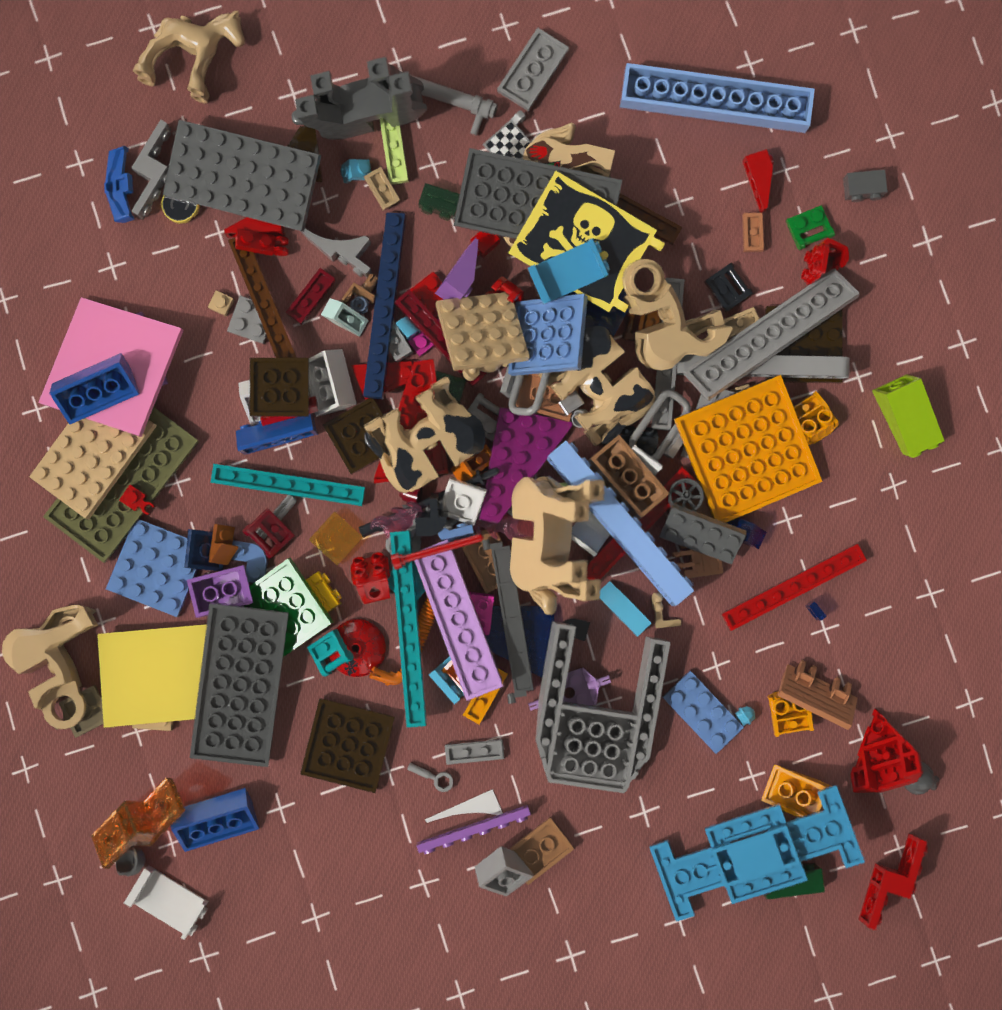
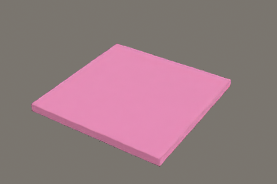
M81 298L38 403L60 410L49 394L52 383L122 353L132 369L139 395L85 419L142 437L182 336L183 329Z

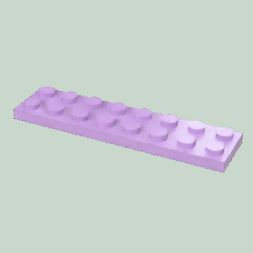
M447 539V540H445V541H442V542H440V543H437V544L432 545V546H430V547H427V548H425V549H428V548H431V547H435V546H439V545H442V544H446V543H449L450 541ZM453 550L414 560L466 701L504 687Z

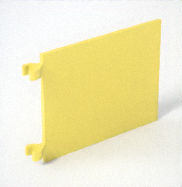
M207 624L98 634L104 727L195 719Z

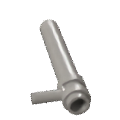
M415 77L424 85V90L421 92L422 95L471 111V114L476 115L470 134L478 135L483 118H494L498 104L494 103L493 100H484L481 96H472Z

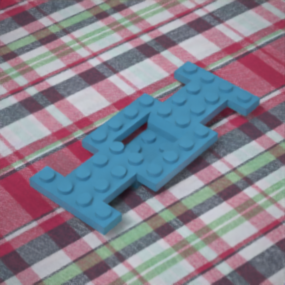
M837 785L817 791L824 808L822 811L786 822L780 803L705 827L711 847L677 858L674 857L668 840L650 845L651 854L676 922L695 916L689 899L690 896L724 886L727 889L731 903L734 904L807 881L801 861L838 849L845 868L864 863L863 855ZM768 830V832L761 833V834H758V835H755V836H752V837H749V838H746V839H743V840H740V841H737V842H734V843H730L731 841L738 840V839H741V838H744V837H747V836H750V835H753V834H756V833H759V832Z

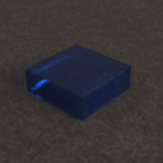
M810 601L805 605L816 620L822 621L827 617L815 601Z

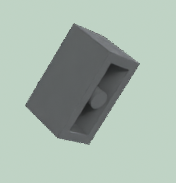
M885 170L847 173L843 178L845 200L860 202L863 199L870 198L871 201L882 199L888 192Z

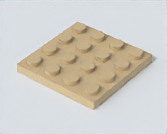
M506 292L436 301V308L453 371L529 360L530 356L514 302L512 303L507 299L509 295Z

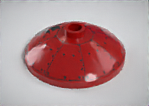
M353 619L342 623L336 628L347 649L354 656L350 662H345L337 667L338 671L351 677H363L373 672V667L378 668L381 665L386 653V642L378 627L366 620ZM354 645L359 646L358 652L353 651L352 647ZM339 652L330 656L331 662L340 657Z

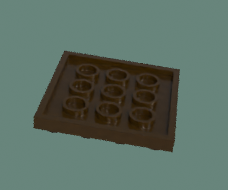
M766 306L765 315L778 306ZM842 309L776 355L843 357ZM782 377L784 383L843 382V379Z
M319 698L300 775L376 793L395 717Z

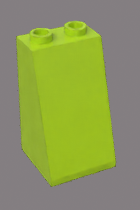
M904 375L872 390L903 455L914 458L920 456L922 451L937 448L939 443L944 442L921 378Z

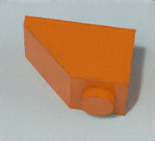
M484 445V449L479 454L464 460L457 466H453L450 470L456 479L466 481L476 475V470L482 471L489 466L491 450L487 445Z

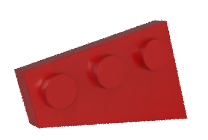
M411 361L388 363L384 394L406 385L412 368ZM367 364L351 365L363 394Z

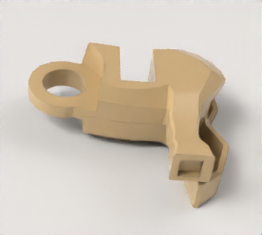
M649 259L636 260L624 270L622 282L627 295L623 299L629 305V313L644 315L658 310V315L663 320L662 323L635 332V351L639 361L647 368L660 371L672 369L687 354L707 357L727 342L733 328L725 326L721 310H713L698 318L685 321L680 301L672 285L668 284L664 279V272L661 266L655 261ZM643 267L651 270L654 275L653 286L646 292L639 291L634 284L636 272ZM705 331L708 332V336L702 340L697 337Z
M72 605L55 609L50 613L42 627L14 629L6 636L2 644V655L5 662L18 674L33 673L47 664L49 670L53 674L55 673L56 676L28 692L34 708L42 710L45 720L57 729H67L76 726L82 721L86 713L87 704L80 692L81 681L75 664L64 647V643L90 628L98 626L93 616L96 610L83 605ZM61 696H68L75 702L76 712L69 720L59 718L55 712V703Z

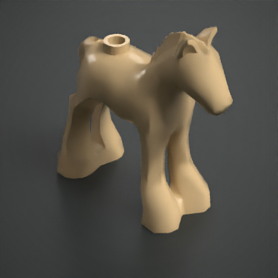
M233 11L231 14H221L206 26L195 25L186 16H181L180 19L164 18L158 31L154 34L156 38L150 40L146 50L141 54L138 63L133 68V72L138 75L137 79L146 85L154 86L156 80L154 66L158 57L164 51L179 46L190 54L196 55L187 87L188 91L191 92V97L198 102L208 103L209 93L205 85V75L216 53L218 42L222 37H226L236 47H242L245 44L241 28V17H238L239 11Z

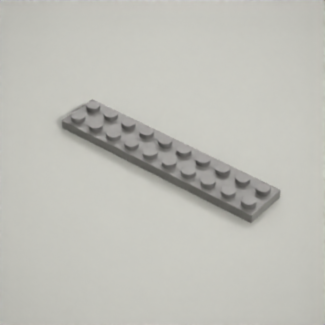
M833 268L817 281L808 285L728 340L710 355L703 357L684 370V375L709 401L857 299L859 292Z

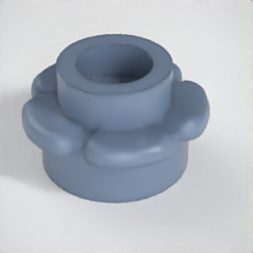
M357 296L351 301L350 307L357 313L365 314L368 311L369 302L366 298Z

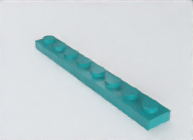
M213 464L210 483L362 507L365 495V487L219 464Z

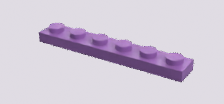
M525 805L417 843L418 852L424 851V854L435 851V847L441 845L443 848L449 847L454 844L453 841L471 839L473 834L479 833L484 835L491 832V828L498 826V829L509 826L511 821L522 822L527 820V816L530 815L529 807Z

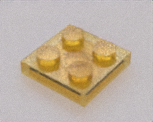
M334 511L309 541L338 566L363 537Z

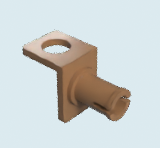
M369 274L362 286L353 282L341 302L347 304L355 293L366 298L371 304H374L375 296L371 294V291L378 283V278L376 276L373 278L374 275Z

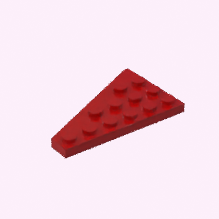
M434 359L413 362L398 406L401 413L399 422L404 430L412 429L420 420L428 416L425 410L421 408V403L415 397L432 388L431 385L437 382ZM438 440L437 445L430 450L423 449L438 475L447 474L446 451ZM380 461L373 478L374 484L390 482L385 475Z

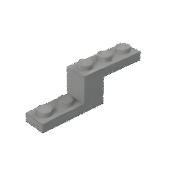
M161 119L131 167L136 174L149 181L131 211L141 220L148 216L152 203L159 198L168 173V167L154 159V157L159 155L163 142L167 141L171 134V128Z

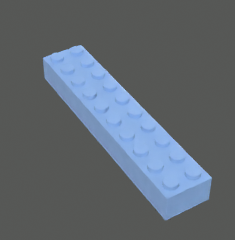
M626 63L620 108L806 133L811 123L815 89Z
M565 441L547 457V461L568 485H580L586 480H603L598 472H592L590 469L591 464L585 457L581 459L577 454L578 449L572 442L568 443ZM604 486V500L589 504V510L671 606H677L694 591L692 589L693 583L686 576H681L679 573L680 568L677 564L669 562L666 558L668 554L661 546L657 548L653 543L655 541L653 536L648 531L645 533L640 528L642 526L641 522L635 516L632 518L628 514V507L623 502L619 503L615 497L617 495L610 487L606 488Z

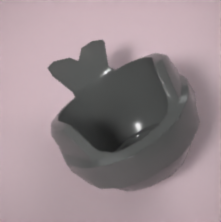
M921 762L923 774L916 783L904 786L912 794L920 795L928 792L930 789L936 790L937 788L936 783L940 779L938 776H934L930 766L924 762Z
M132 842L121 844L116 851L111 848L107 850L109 855L105 858V862H115L116 871L119 876H134L141 871L145 864L144 852L138 845Z

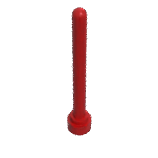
M477 534L407 555L396 553L391 555L392 564L395 570L401 569L407 562L483 541L484 537L482 534Z

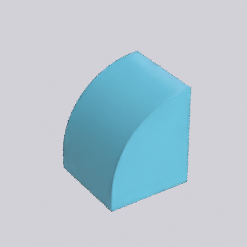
M407 316L396 322V326L408 341L421 332Z

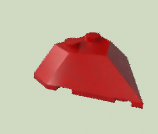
M874 708L872 723L866 729L857 754L859 756L857 764L850 773L854 793L885 792L916 783L923 774L920 754Z

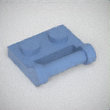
M468 523L456 525L457 529L448 530L443 528L438 533L441 541L447 539L449 541L473 536L472 525L468 526Z

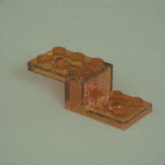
M166 778L144 802L125 800L91 835L103 869H109L132 845L151 846L186 811L173 778Z

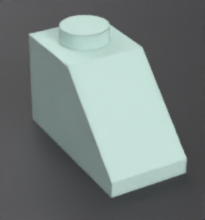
M331 298L321 313L323 317L359 337L369 321L343 302Z

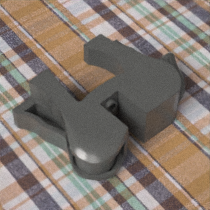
M386 57L367 61L369 78L342 86L332 83L330 71L310 75L313 95L295 99L297 110L291 114L292 122L296 125H306L316 129L323 138L331 140L346 139L373 132V121L382 118L392 127L408 124L420 118L428 110L427 105L423 103L421 94L424 90V85L420 80L411 76L409 72L403 73L397 70L395 66L390 65Z

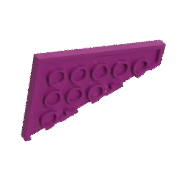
M499 408L488 470L497 467L500 472L498 475L486 480L485 489L487 491L481 505L479 520L497 524L512 506V493L516 484L524 477H534L547 460L548 455L553 452L572 427V422L535 414L529 416L516 415L510 409Z

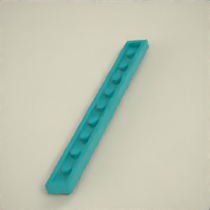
M410 531L390 532L392 555L399 553V555L412 553ZM413 561L407 562L401 569L395 570L393 567L407 728L427 726Z

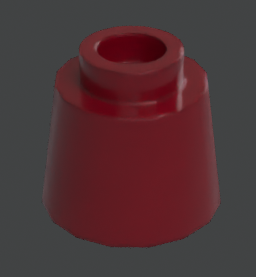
M421 487L407 493L400 492L399 497L410 504L418 503L421 500L423 488Z

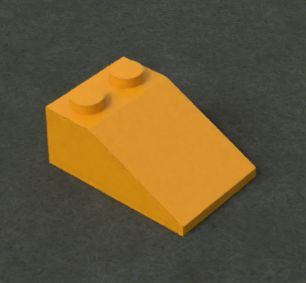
M774 764L761 801L772 806L780 803L783 811L800 818L824 810L817 791L831 787V785Z

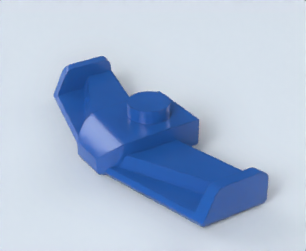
M126 146L109 151L104 183L105 194L107 195L114 221L119 223L134 220L126 195L133 193L132 175L124 173L126 155L129 151V148Z

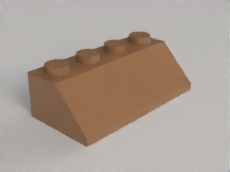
M620 435L615 437L588 460L591 464L590 469L594 473L598 472L604 480V485L607 488L610 487L617 496L615 498L619 503L623 502L628 507V513L632 518L635 516L638 520L641 519L669 495V492Z

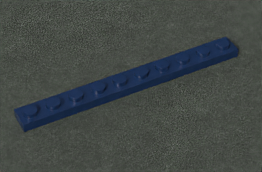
M386 212L363 393L365 398L384 399L406 223L405 213Z

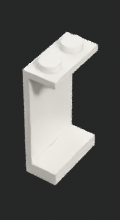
M147 866L141 873L124 904L129 907L134 904L183 933L181 938L185 940L188 935L192 936L198 927L195 923L198 918L202 919L208 910L206 905L209 901L153 867Z

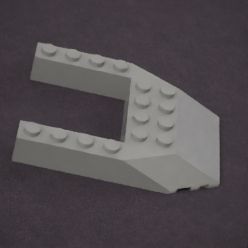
M552 621L539 694L535 739L547 781L550 783L625 793L630 786V782L636 778L640 768L650 758L670 642L665 639L646 636L632 712L564 702L563 697L576 626L569 623Z

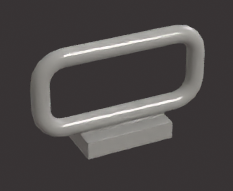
M508 364L500 392L509 398V409L513 414L533 415L541 407L551 372L542 374L533 405L530 408H521L516 406L524 375L511 376L508 374Z
M674 390L663 391L631 435L629 447L632 449L636 445L637 440L666 398L671 397L682 405L683 412L680 416L691 412L689 402ZM674 424L654 455L651 456L656 461L662 455L673 458L682 446L683 441L676 424Z

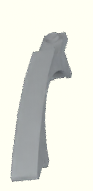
M306 228L304 232L301 231L330 260L334 261L338 256L337 259L342 264L352 266L354 268L352 271L360 277L365 276L368 278V275L372 273L371 268L359 260L371 244L368 237L362 236L351 240H331L320 237Z

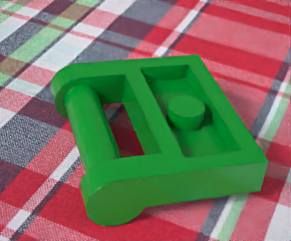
M822 205L786 220V224L799 251L814 242L835 236ZM821 226L824 231L804 239L800 236Z

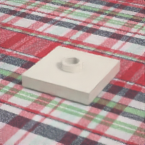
M450 477L443 496V511H448L449 518L474 526L487 490Z

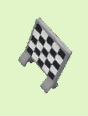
M521 110L518 111L483 146L491 153L523 159L526 147L532 142L517 127L518 124L525 120V114Z

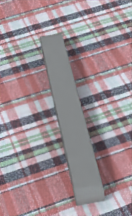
M685 355L677 363V375H684V370L705 356ZM774 355L744 377H775L781 375L783 378L845 379L849 378L850 358Z

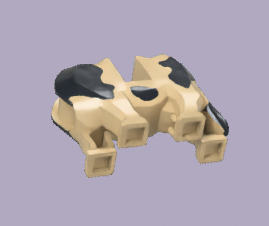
M604 326L585 328L581 370L551 372L547 386L551 385L550 387L561 401L565 400L568 394L573 393L577 386L580 387L584 394L593 399L594 406L590 409L589 413H578L574 417L584 428V434L594 446H597L600 442L603 445L611 442L626 426L633 424L646 415L656 400L655 391L637 367L629 369L612 384H610L612 382L610 377L606 373L602 374L601 371L625 352ZM561 380L559 383L552 384L554 381Z
M448 377L431 385L432 388L415 397L421 403V408L425 410L428 416L420 420L412 429L404 430L403 426L400 425L401 413L398 408L382 416V419L378 416L364 425L367 430L364 434L366 444L380 458L386 477L399 492H412L439 477L423 451L425 448L430 450L435 447L438 440L455 466L479 454L484 449L485 432L482 422L467 411L463 405L458 404L456 399L450 394V380ZM383 421L386 423V432L384 430Z

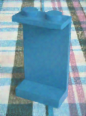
M592 238L588 242L542 263L528 267L543 305L608 276L607 271L610 268L606 259H601L599 253L602 250L598 241L594 242Z

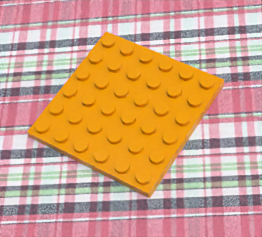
M777 375L674 419L711 514L716 520L724 523L823 482L781 375Z

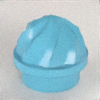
M748 706L738 708L739 711L735 714L743 726L746 724L750 725L755 719V711Z

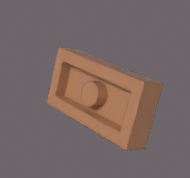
M743 213L744 252H763V214Z

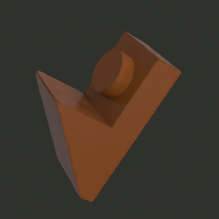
M214 524L209 555L210 563L229 564L238 549V546L232 545L235 527Z

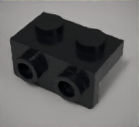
M626 426L619 434L628 445L630 437L636 428ZM646 427L636 442V446L649 456L654 455L657 451L658 430Z

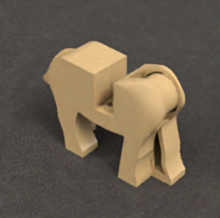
M524 477L516 484L513 490V518L534 521V536L512 538L511 577L517 587L524 591H529L533 600L542 608L546 615L554 614L557 608V597L549 589L555 590L567 598L582 601L600 600V580H586L587 561L568 562L572 539V521H589V504L604 500V480H586L580 485L564 487L551 477H539L536 480L531 477Z

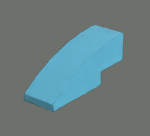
M610 581L600 590V599L636 636H639L651 624L643 613Z

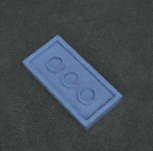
M690 670L662 696L715 754L744 728Z

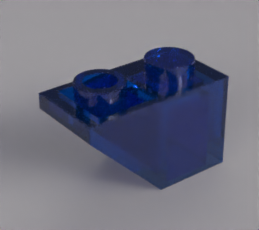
M740 518L726 522L729 525L747 531L742 542L743 544L756 549L760 548L767 533L765 530L754 523Z

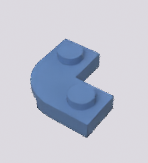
M233 540L232 545L238 546V549L232 560L247 562L246 575L248 582L255 583L266 575L268 562L264 551L256 544Z

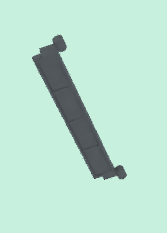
M490 539L482 541L483 549L492 550L515 692L507 694L508 704L516 703L517 697L527 696L526 691L534 690L518 590L510 573L511 547H503L502 542L490 544Z

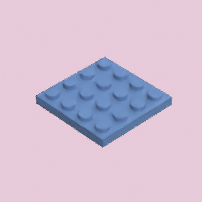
M585 294L562 296L544 305L541 299L516 302L515 309L530 357L528 361L509 363L508 374L518 376L581 370L588 297Z
M138 519L127 535L106 590L179 617L189 593L187 580L195 578L198 570L184 568L187 538Z

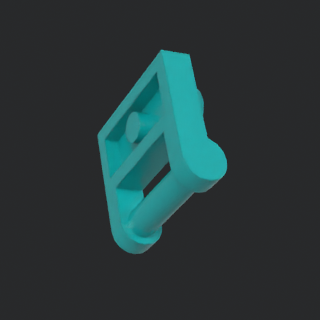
M338 629L332 630L307 647L319 672L324 677L330 675L332 670L343 663H348L354 658L353 653L347 649ZM339 652L340 657L326 664L325 659Z

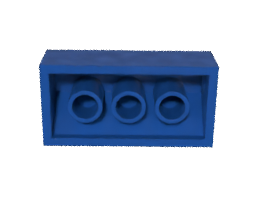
M119 353L52 383L49 394L70 425L139 395V390L131 367L123 354Z
M311 413L309 417H295L262 426L261 421L258 422L259 425L251 426V424L243 425L240 427L241 430L236 431L238 451L247 455L318 435L313 414Z
M246 788L170 811L171 830L185 852L259 829L252 799Z

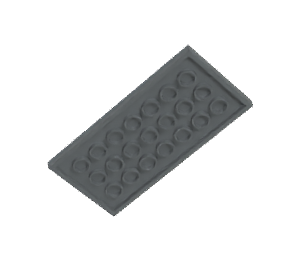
M179 120L163 195L304 232L322 155Z
M469 148L454 226L517 239L555 171L617 206L622 180Z
M218 603L209 604L190 758L262 767L269 766L289 612Z

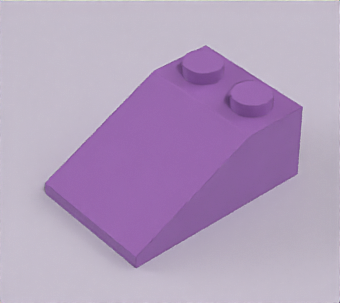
M475 238L466 248L435 292L443 300L461 299L462 297H467L473 288L470 286L475 277L478 239Z
M244 565L187 580L196 618L208 616L210 603L245 606L253 603Z

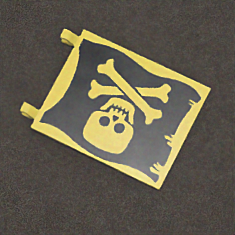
M555 171L511 247L509 254L529 266H533L586 243L593 238L594 242L598 241L602 252L599 253L601 259H606L609 265L608 276L574 292L585 294L588 297L587 300L608 312L614 306L625 313L629 305L618 299L619 294L624 288L622 282L624 270L632 262L641 259L648 245L661 251L665 243L654 238L656 229Z

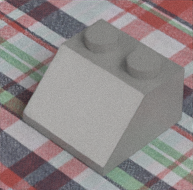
M504 847L496 849L495 852L475 866L479 887L504 896H508L534 877L531 870L517 853Z

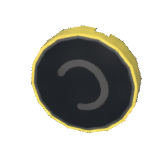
M163 196L162 210L165 216L172 222L179 224L189 222L190 219L198 214L200 208L199 204L168 196Z

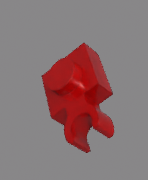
M132 485L128 486L119 499L120 502L134 511H137L140 507L146 515H151L146 511L148 505L153 508L156 507L153 503L144 501L147 495Z

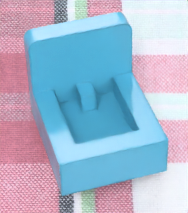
M349 159L341 166V176L344 183H349L352 180H365L364 176L371 173L370 161L365 159Z

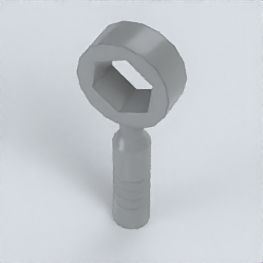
M412 763L407 768V770L424 778L433 779L434 786L441 792H447L453 786V777L448 772H440L437 775H433L430 771ZM442 776L450 779L449 786L445 788L438 785V778Z

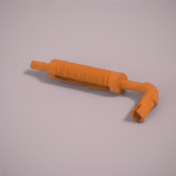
M425 598L426 601L422 605V611L419 612L421 615H418L421 652L423 650L422 647H424L423 643L426 642L428 633H430V626H433L432 623L436 619L428 598ZM373 667V673L370 672L369 675L370 679L385 683L386 686L398 685L403 682L402 669L398 670L397 673L392 671L389 673Z

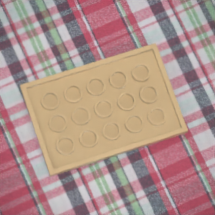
M85 418L70 425L68 423L29 477L82 517L89 520L157 425L148 420L142 437Z

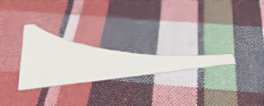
M490 790L425 820L428 823L457 814L488 813L499 815L503 812L493 790Z

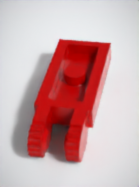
M238 228L236 230L235 248L238 250L270 256H287L289 254L287 248L281 247L289 243L287 237H274V235Z

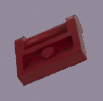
M266 508L242 531L246 536H250L268 558H272L295 536L269 508ZM258 527L275 543L273 546L270 547L257 534L255 530Z

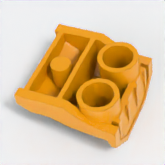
M817 391L794 406L808 445L815 444L828 436L839 425V421Z
M779 691L767 696L775 737H780L779 735L804 730L814 731L812 712L777 696Z

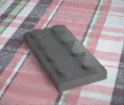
M673 503L659 537L732 564L747 531Z

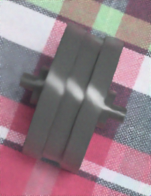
M692 479L676 481L671 486L668 495V503L671 508L673 503L681 501L683 503L682 507L689 503L693 508L691 510L695 512L700 508L704 499L701 486ZM684 483H688L693 486L688 491L686 490ZM679 484H681L682 493L674 489ZM696 488L700 495H691V492ZM674 493L681 497L672 501L671 495ZM690 499H700V501L695 506Z

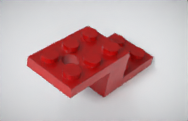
M908 833L898 870L875 863L858 919L865 926L876 930L877 925L881 924L882 908L886 906L888 901L887 892L908 899L915 893L916 878L922 871L921 861L928 850L927 841Z

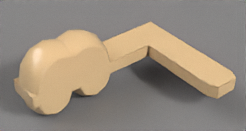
M660 592L653 593L652 608L655 612V627L680 626L681 620L679 619L663 620V597Z

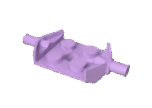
M584 668L568 672L565 689L572 687L575 694L572 698L564 696L563 701L590 706L596 705L600 686L611 683L609 675L597 679ZM539 700L528 703L530 711L538 708Z

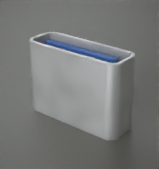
M577 391L568 395L565 400L558 402L566 416L585 404Z

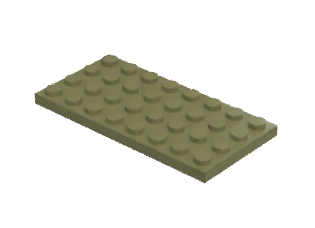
M153 407L148 420L157 425L89 520L82 517L58 498L43 516L103 563L109 560L137 520L144 514L140 507L137 511H134L119 501L128 486L132 485L146 494L147 497L144 501L152 503L199 443V440L155 407Z

